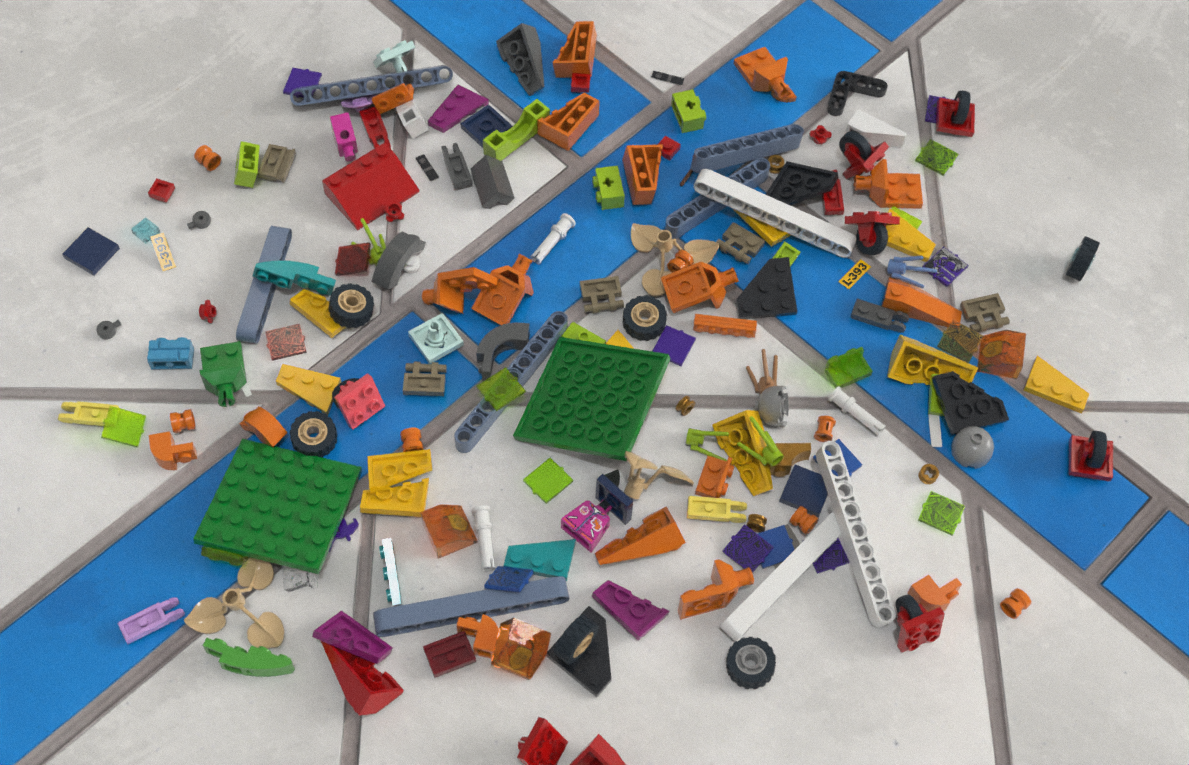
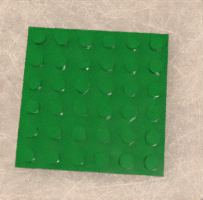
M559 337L513 437L518 441L627 461L625 451H632L670 362L669 354Z
M242 439L193 538L194 544L319 574L358 483L362 467L318 456H307L297 451L276 446L271 447L267 444Z

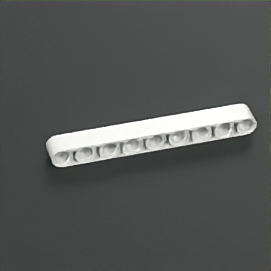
M702 169L694 183V190L699 194L837 256L847 258L853 251L857 239L852 233L712 170Z
M827 441L817 451L816 459L869 620L874 627L883 628L895 619V609L840 446L834 441ZM825 450H828L832 456H828ZM831 470H835L838 476H835ZM838 489L842 490L845 496H841ZM845 509L850 511L852 517L845 513ZM851 529L855 530L858 533V537L852 534ZM858 550L864 552L865 558L860 556ZM865 570L871 573L872 578H869L865 574ZM872 591H875L878 594L879 599H876L872 595ZM879 612L885 615L886 620L881 619Z
M845 509V513L852 517L850 511ZM834 511L721 624L720 628L735 642L841 536Z

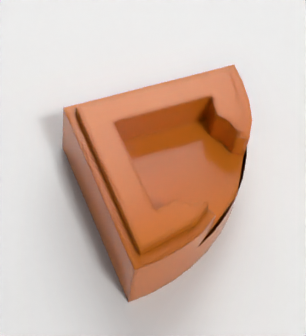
M791 89L788 95L785 97L782 95V98H778L774 90L771 91V95L779 101H796V95Z

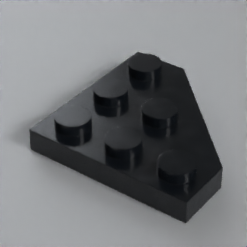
M787 161L765 195L791 206L831 191L839 178L838 172Z
M789 257L769 259L736 299L738 319L797 314Z
M952 371L932 377L951 436L958 434L961 429L977 426L984 428L1009 420L1001 399L996 396L992 397L974 383H968L961 379L957 373Z
M588 606L581 615L585 614L599 625L598 633L591 645L571 665L566 664L554 654V648L558 640L546 652V657L597 698L611 682L606 619Z

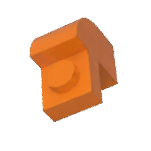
M259 406L255 410L248 412L239 423L244 430L254 432L263 444L274 447L287 434V431L279 421Z
M170 431L149 435L150 450L160 467L166 470H177L176 463H187L197 459V451L193 442L175 445Z
M928 574L912 584L907 594L911 595L918 604L921 603L927 612L941 607L944 612L949 606L950 601L959 595L958 591L962 584L955 578L939 588Z
M484 614L482 615L481 622L472 617H459L456 625L457 633L465 630L467 636L475 637L473 645L474 655L495 660L500 645L499 630L495 621Z

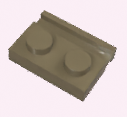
M269 144L257 172L258 178L272 181L280 180L282 183H285L296 155L295 149L292 148L290 150L287 147Z

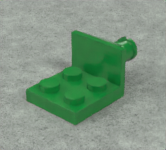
M241 341L200 348L203 370L199 371L205 389L218 395L219 406L227 407L226 398L229 406L234 405L235 398L233 392H237L247 383Z

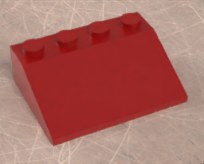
M385 142L322 180L325 195L357 230L363 228L361 218H364L368 225L385 214L383 211L384 206L393 202L401 204L420 192L396 154Z

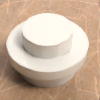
M412 255L405 263L403 270L407 273L416 272L421 264L419 257Z

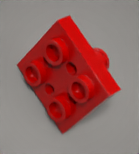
M538 717L528 737L520 738L525 743L518 742L520 752L517 758L524 765H556L568 741L545 718Z

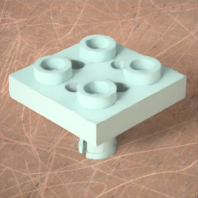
M404 40L396 44L392 50L389 47L380 51L373 63L378 68L392 62L396 72L407 71L402 57L410 53L415 48L413 41L407 43Z
M443 313L408 331L409 337L429 364L464 346V341Z

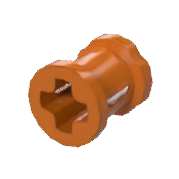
M827 415L819 416L817 420L819 423L818 430L815 432L814 438L820 442L832 441L833 435L831 433L836 420Z

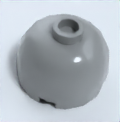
M786 386L766 388L760 394L759 400L755 402V411H758L763 422L770 426L785 427L787 425V421H784V414L787 416L789 414L788 393L783 392Z
M972 426L961 429L952 441V456L964 467L981 468L990 461L993 455V439L983 428Z

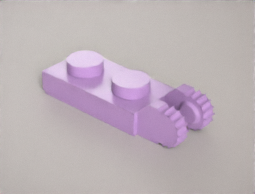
M174 597L160 604L158 602L118 622V626L127 644L184 616L182 608L166 615L164 611H168L179 604L178 598Z

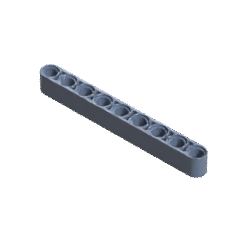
M438 65L298 87L291 91L290 100L294 105L302 106L383 93L402 83L405 84L403 77L407 74L413 77L411 83L413 88L447 83L452 79L453 72L446 65ZM442 69H447L449 72L448 77L445 79L439 76V72ZM423 72L431 74L429 81H422L421 75ZM389 77L395 80V84L392 87L385 85V80ZM374 80L377 83V87L374 90H369L366 87L368 81ZM351 83H356L359 89L357 92L351 93L348 90V86ZM333 86L339 87L340 94L333 96L330 93V88ZM314 89L322 91L320 98L315 99L312 97L311 93ZM301 92L304 98L300 102L295 101L293 94Z
M556 311L550 315L459 426L454 434L455 447L459 452L468 453L476 446L552 352L559 337H562L568 328V317L564 312ZM474 424H480V426H478V427H474V426H472V425H474ZM468 439L466 442H461L460 440Z
M558 576L530 581L528 584H525L520 592L487 589L380 609L373 613L376 636L388 637L457 624L459 617H472L479 620L483 614L489 617L563 604L569 601L570 598L565 577Z

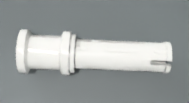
M563 213L558 223L551 227V233L530 256L534 263L541 264L542 260L557 242L564 239L568 230L576 225L575 220L570 215Z
M838 386L831 393L828 401L834 402L841 408L843 413H850L879 436L882 433L881 430H884L886 425L856 404L855 398L846 395L841 391L842 388Z
M482 505L474 507L472 514L475 517L474 531L478 534L481 569L485 571L486 568V572L495 570L491 541L493 525L490 523L489 518L490 507Z

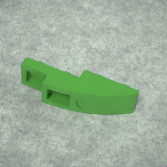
M206 638L203 643L206 653L220 658L218 662L222 669L233 673L256 677H272L291 674L295 670L288 656L279 654V656L274 655L263 646L257 648L251 645L247 652L239 646L234 648L227 646L225 641L218 638L214 640Z

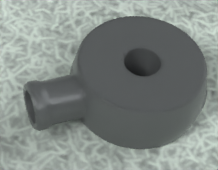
M198 211L193 215L192 222L188 223L187 226L189 229L195 226L199 229L207 228L211 223V217L205 211Z
M119 320L113 323L103 321L97 326V334L102 339H111L116 334V328L122 324Z

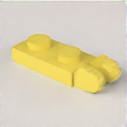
M79 401L77 403L63 402L61 405L62 410L74 412V414L61 413L58 415V420L71 424L115 427L120 408L117 405Z
M688 496V519L731 521L733 523L746 522V515L730 513V509L733 511H745L747 504L742 501Z

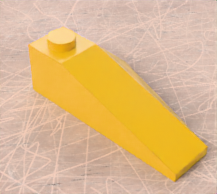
M899 335L891 354L887 377L905 384L925 383V385H930V375L953 371L960 375L961 379L969 383L973 381L978 367L917 340Z
M745 410L714 423L712 426L714 431L729 433V436H716L718 445L721 449L725 450L729 457H732L731 464L735 465L740 473V477L752 495L757 496L772 490L773 485L770 465L764 466L760 460L737 445L738 442H741L762 457V450L767 446L749 419L750 416H753L764 431L759 412Z

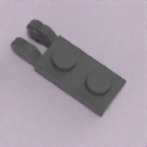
M453 143V154L448 153L446 145L441 146L444 162L454 189L473 185L462 151L460 152L458 144Z
M860 299L856 300L850 317L882 329H890L900 333L905 331L906 326L904 323L909 320V316L901 311L895 312V310Z

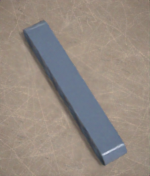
M790 124L697 148L693 154L691 169L696 173H700L702 169L714 171L797 149L800 146L804 129L800 125Z
M758 158L728 178L754 189L768 179L770 162L767 159ZM701 194L666 218L665 230L671 232L672 239L679 238L727 206Z
M270 226L258 263L276 260L285 261L292 239L291 228ZM253 277L237 326V341L258 344L277 287L276 284L267 281L263 282Z

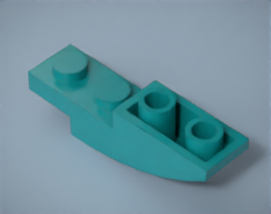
M276 260L256 263L252 277L260 281L276 284L280 288L291 289L292 283H295L302 288H309L320 294L330 296L336 282L335 279L317 274L318 266L296 261Z

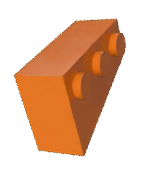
M594 21L575 22L567 37L564 47H561L558 58L554 59L552 63L556 78L572 77V73L590 74V77H592L597 38Z
M582 93L567 102L563 108L555 109L548 117L537 120L538 135L569 151L599 116L600 101L586 93Z
M663 145L626 146L622 161L633 205L652 203L657 187Z

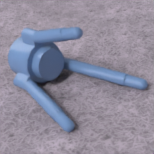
M923 256L894 257V259L889 260L887 269L888 274H892L891 278L900 279L920 288H924V285L901 276V274H905L906 270L936 273L937 270L907 266L904 262L922 260Z

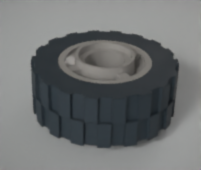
M741 638L729 648L726 660L727 673L738 686L745 687V689H758V687L765 686L767 682L769 683L774 675L776 656L773 653L772 647L766 641H762L761 638ZM747 660H753L757 664L754 666H749L745 662Z

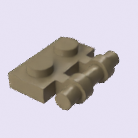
M734 222L722 236L725 242L720 239L717 240L722 252L725 254L729 253L737 261H743L746 264H749L752 259L748 255L755 258L765 245V240Z
M618 276L580 281L582 301H591V304L584 305L585 313L592 312L594 314L599 313L601 310L610 309V311H616L617 308H624L623 300L615 301V297L622 296ZM608 298L609 302L598 303L597 300Z
M998 293L961 301L960 307L967 322L972 320L976 322V324L970 325V330L973 332H986L990 328L999 329L1003 325L1010 323L1008 317L1001 318L1000 314L1005 312V307ZM985 317H992V320L984 321Z
M417 361L406 363L405 370L413 371V373H404L403 395L444 396L446 377L445 374L438 373H446L447 365L439 364V362H432V364H421V362ZM420 372H431V374H422Z

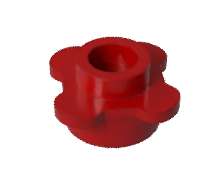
M818 125L815 130L810 131L809 135L815 143L824 144L827 138H831L832 133L827 131L823 125Z
M393 202L383 208L388 222L404 219L405 215L402 213V205L400 203Z
M205 300V304H201L199 307V316L202 320H208V323H213V317L216 316V307L210 303V300Z

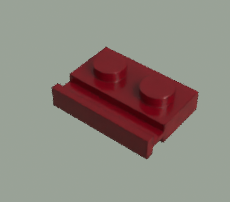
M465 630L423 646L434 678L476 662V657Z

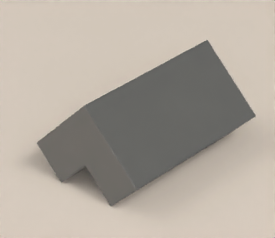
M485 155L470 168L482 206L491 209L498 202L507 205L515 198L503 161Z

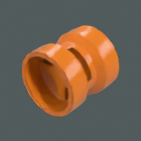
M207 145L200 146L195 152V160L203 164L209 171L215 170L221 163V156L213 152Z
M679 250L675 254V258L667 263V268L673 273L691 266L694 263V259L687 251Z
M192 409L184 410L183 413H170V421L174 433L181 432L183 429H195Z
M411 427L401 431V441L404 442L402 445L403 452L424 450L423 443L420 441L421 431L419 428Z
M800 506L789 522L794 526H799L801 532L808 535L818 523L819 518L815 515L807 514V509Z
M1016 588L1010 593L1009 598H1005L1000 603V607L1007 616L1016 619L1021 615L1023 609H1027L1031 605V599L1023 590Z

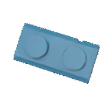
M179 337L176 340L157 338L156 340L149 341L147 361L151 369H192L194 347L191 339L188 340L184 337Z

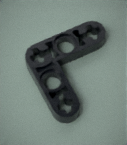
M840 71L837 73L827 111L832 116H840L844 111L849 91L880 98L885 96L888 85L881 79L848 71ZM842 79H845L844 85L841 84ZM857 82H863L866 86H858ZM841 91L844 93V95L838 96L837 94H835V92ZM835 102L839 103L838 108H834Z

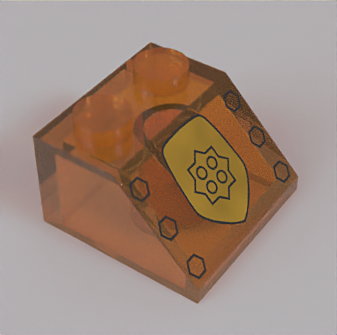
M1002 330L983 335L980 339L977 372L1017 379L1023 368L1026 333Z
M440 504L420 512L422 524L438 559L478 543L461 505Z
M514 617L500 623L491 665L530 680L547 654L551 633Z

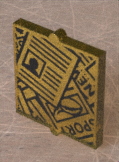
M952 319L947 330L943 331V337L937 347L969 363L974 352L978 351L977 347L983 335Z

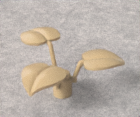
M633 223L631 240L634 248L640 252H650L653 247H658L661 251V270L651 269L647 271L642 277V286L651 296L664 295L666 292L661 277L672 273L664 271L665 253L669 252L673 245L678 250L683 249L678 245L676 239H672L670 231L661 230L652 225ZM692 240L685 244L684 250L693 257V264L700 261L707 264L713 259L719 248V243L710 240Z
M625 451V456L631 467L624 493L631 498L639 499L643 489L647 490L648 486L660 473H666L672 477L686 480L691 486L694 485V482L685 473L676 468L661 465V468L657 470L658 467L651 461L633 452ZM642 468L657 470L655 474L646 483H644L645 478L640 476Z
M249 558L240 568L237 577L238 583L242 587L248 588L226 590L222 596L223 603L213 597L201 600L184 619V622L197 632L213 634L225 626L226 619L223 614L227 612L228 607L234 611L241 609L255 622L250 625L247 631L249 642L257 648L259 646L267 649L279 647L284 638V627L280 618L272 612H264L257 619L244 607L245 598L241 594L250 592L252 588L263 590L271 584L274 578V570L271 563Z

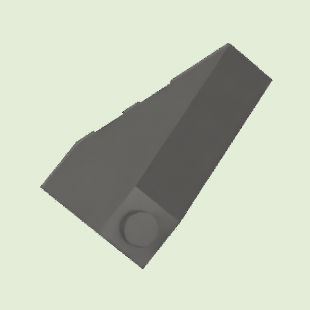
M521 23L497 40L496 43L502 59L508 63L510 70L519 78L518 81L528 95L532 96L544 88L541 43L536 28Z

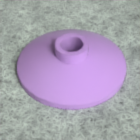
M371 94L347 98L341 102V105L346 108L356 109V112H359L373 104L372 97L376 95Z

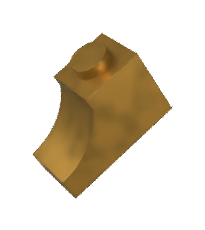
M775 443L784 455V458L777 465L770 466L771 475L777 477L789 475L794 464L803 460H809L811 443Z

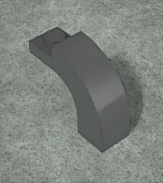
M403 231L397 234L382 253L371 282L387 290L397 286L405 263L414 253L423 250L426 242L420 240V237L414 234H407Z
M516 322L500 325L483 337L476 352L477 363H479L478 372L482 374L483 382H491L493 363L499 354L507 350H523L527 345L530 336V323Z

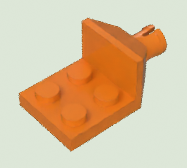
M762 47L734 59V65L753 91L768 92L774 90L778 98H782V95L785 97L790 92V88L784 82L788 62L787 57L776 61L767 48Z
M882 159L871 170L870 175H855L854 190L869 191V197L880 208L922 209L923 199L920 174L888 173L887 159Z
M519 254L512 267L506 265L492 270L490 275L497 277V285L481 290L471 309L500 325L509 323L524 294L527 293L532 296L534 293L530 277L526 275L533 261Z
M701 261L661 277L673 313L711 299L716 309L720 308L726 295L725 287L739 282L734 267L718 272L716 267Z
M475 267L441 272L436 276L434 289L423 290L422 300L427 305L435 303L462 314L464 292H472V289L485 290L489 286L497 285V277Z
M719 559L714 560L711 573L713 584L698 591L688 590L680 596L678 607L680 620L727 607L737 595L738 588L754 584V577L750 567L734 571L731 565Z

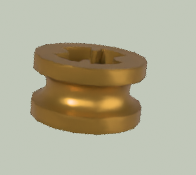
M772 155L768 158L770 162L769 172L773 174L780 173L785 162L781 156Z
M687 395L678 402L676 410L681 411V414L686 416L694 408L696 402L690 401V397Z
M925 464L919 471L918 477L924 484H933L939 476V470L935 465ZM926 471H929L930 474H933L931 478H929L928 475H925Z
M750 514L748 517L749 522H747L746 526L754 532L765 531L767 519L759 514Z

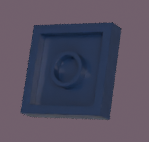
M489 104L460 123L461 129L482 148L483 139L496 129L499 132H505L513 127Z
M87 227L62 255L64 259L95 276L120 248L117 243Z
M795 464L779 502L795 509L803 506L807 509L808 514L819 518L828 496L822 475Z
M604 474L600 475L596 480L595 498L599 502L606 500L612 507L610 512L626 525L632 519L633 500Z

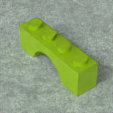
M538 99L534 100L523 109L519 120L512 128L505 132H499L496 129L483 139L484 155L502 161L538 133L537 120L548 117L550 109Z

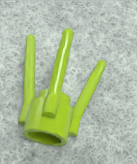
M361 218L363 227L373 245V248L370 250V256L366 253L367 260L370 265L375 264L376 266L386 248L382 234H379L381 247L378 246L364 218ZM351 242V244L354 247H356L355 249H357L358 247L361 248L355 242Z
M750 416L749 419L767 444L762 450L763 457L741 442H738L737 445L760 460L764 466L769 464L773 467L782 461L784 455L777 448L769 433L763 431L754 417Z
M688 429L686 444L691 445L690 450L727 461L699 447V445H703L705 436H729L728 432Z

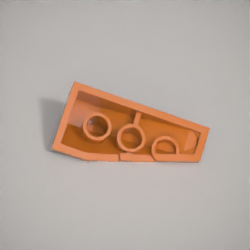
M888 278L882 307L895 310V312L901 311L906 313L909 318L949 328H956L950 325H960L962 311L917 286L900 279Z
M667 506L642 520L644 524L637 529L633 527L628 529L624 538L614 539L598 550L595 555L599 564L603 565L675 551L686 542Z

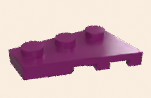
M458 84L428 119V126L444 133L460 123L461 119L465 116L474 114L479 107L488 105L489 99Z
M609 580L592 593V598L638 641L669 614V610L665 608L660 609L652 605L651 601L645 598L642 600L632 595L631 591Z
M342 610L315 629L312 635L313 638L375 664L380 663L390 655L393 647Z

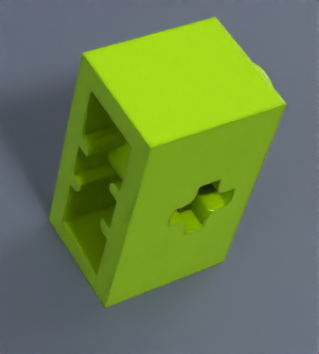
M693 89L672 94L671 107L682 133L703 129L704 121H706V113L700 107V98L695 95Z
M240 142L236 156L235 185L253 188L258 172L260 145Z
M618 165L595 168V176H592L593 187H597L596 201L600 203L601 209L624 207L625 195Z

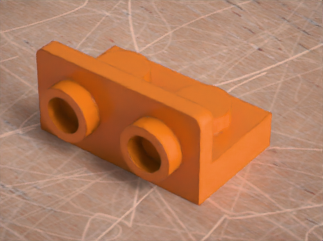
M402 83L372 97V102L379 113L382 114L413 100L414 88L411 83L408 85Z
M707 456L695 495L711 498H720L721 495H726L729 484L725 482L727 477H732L735 467L731 465L732 457H728L727 461Z

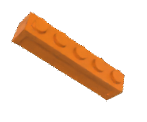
M695 314L693 331L755 338L757 321Z

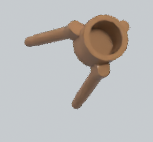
M765 349L761 350L764 376L759 379V382H757L750 367L746 366V370L754 384L755 392H760V394L768 387L777 386L778 356L774 355L771 379Z

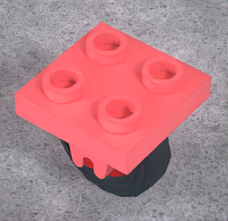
M368 373L360 379L351 378L339 383L332 392V399L335 405L341 410L348 426L352 430L385 407L374 380Z

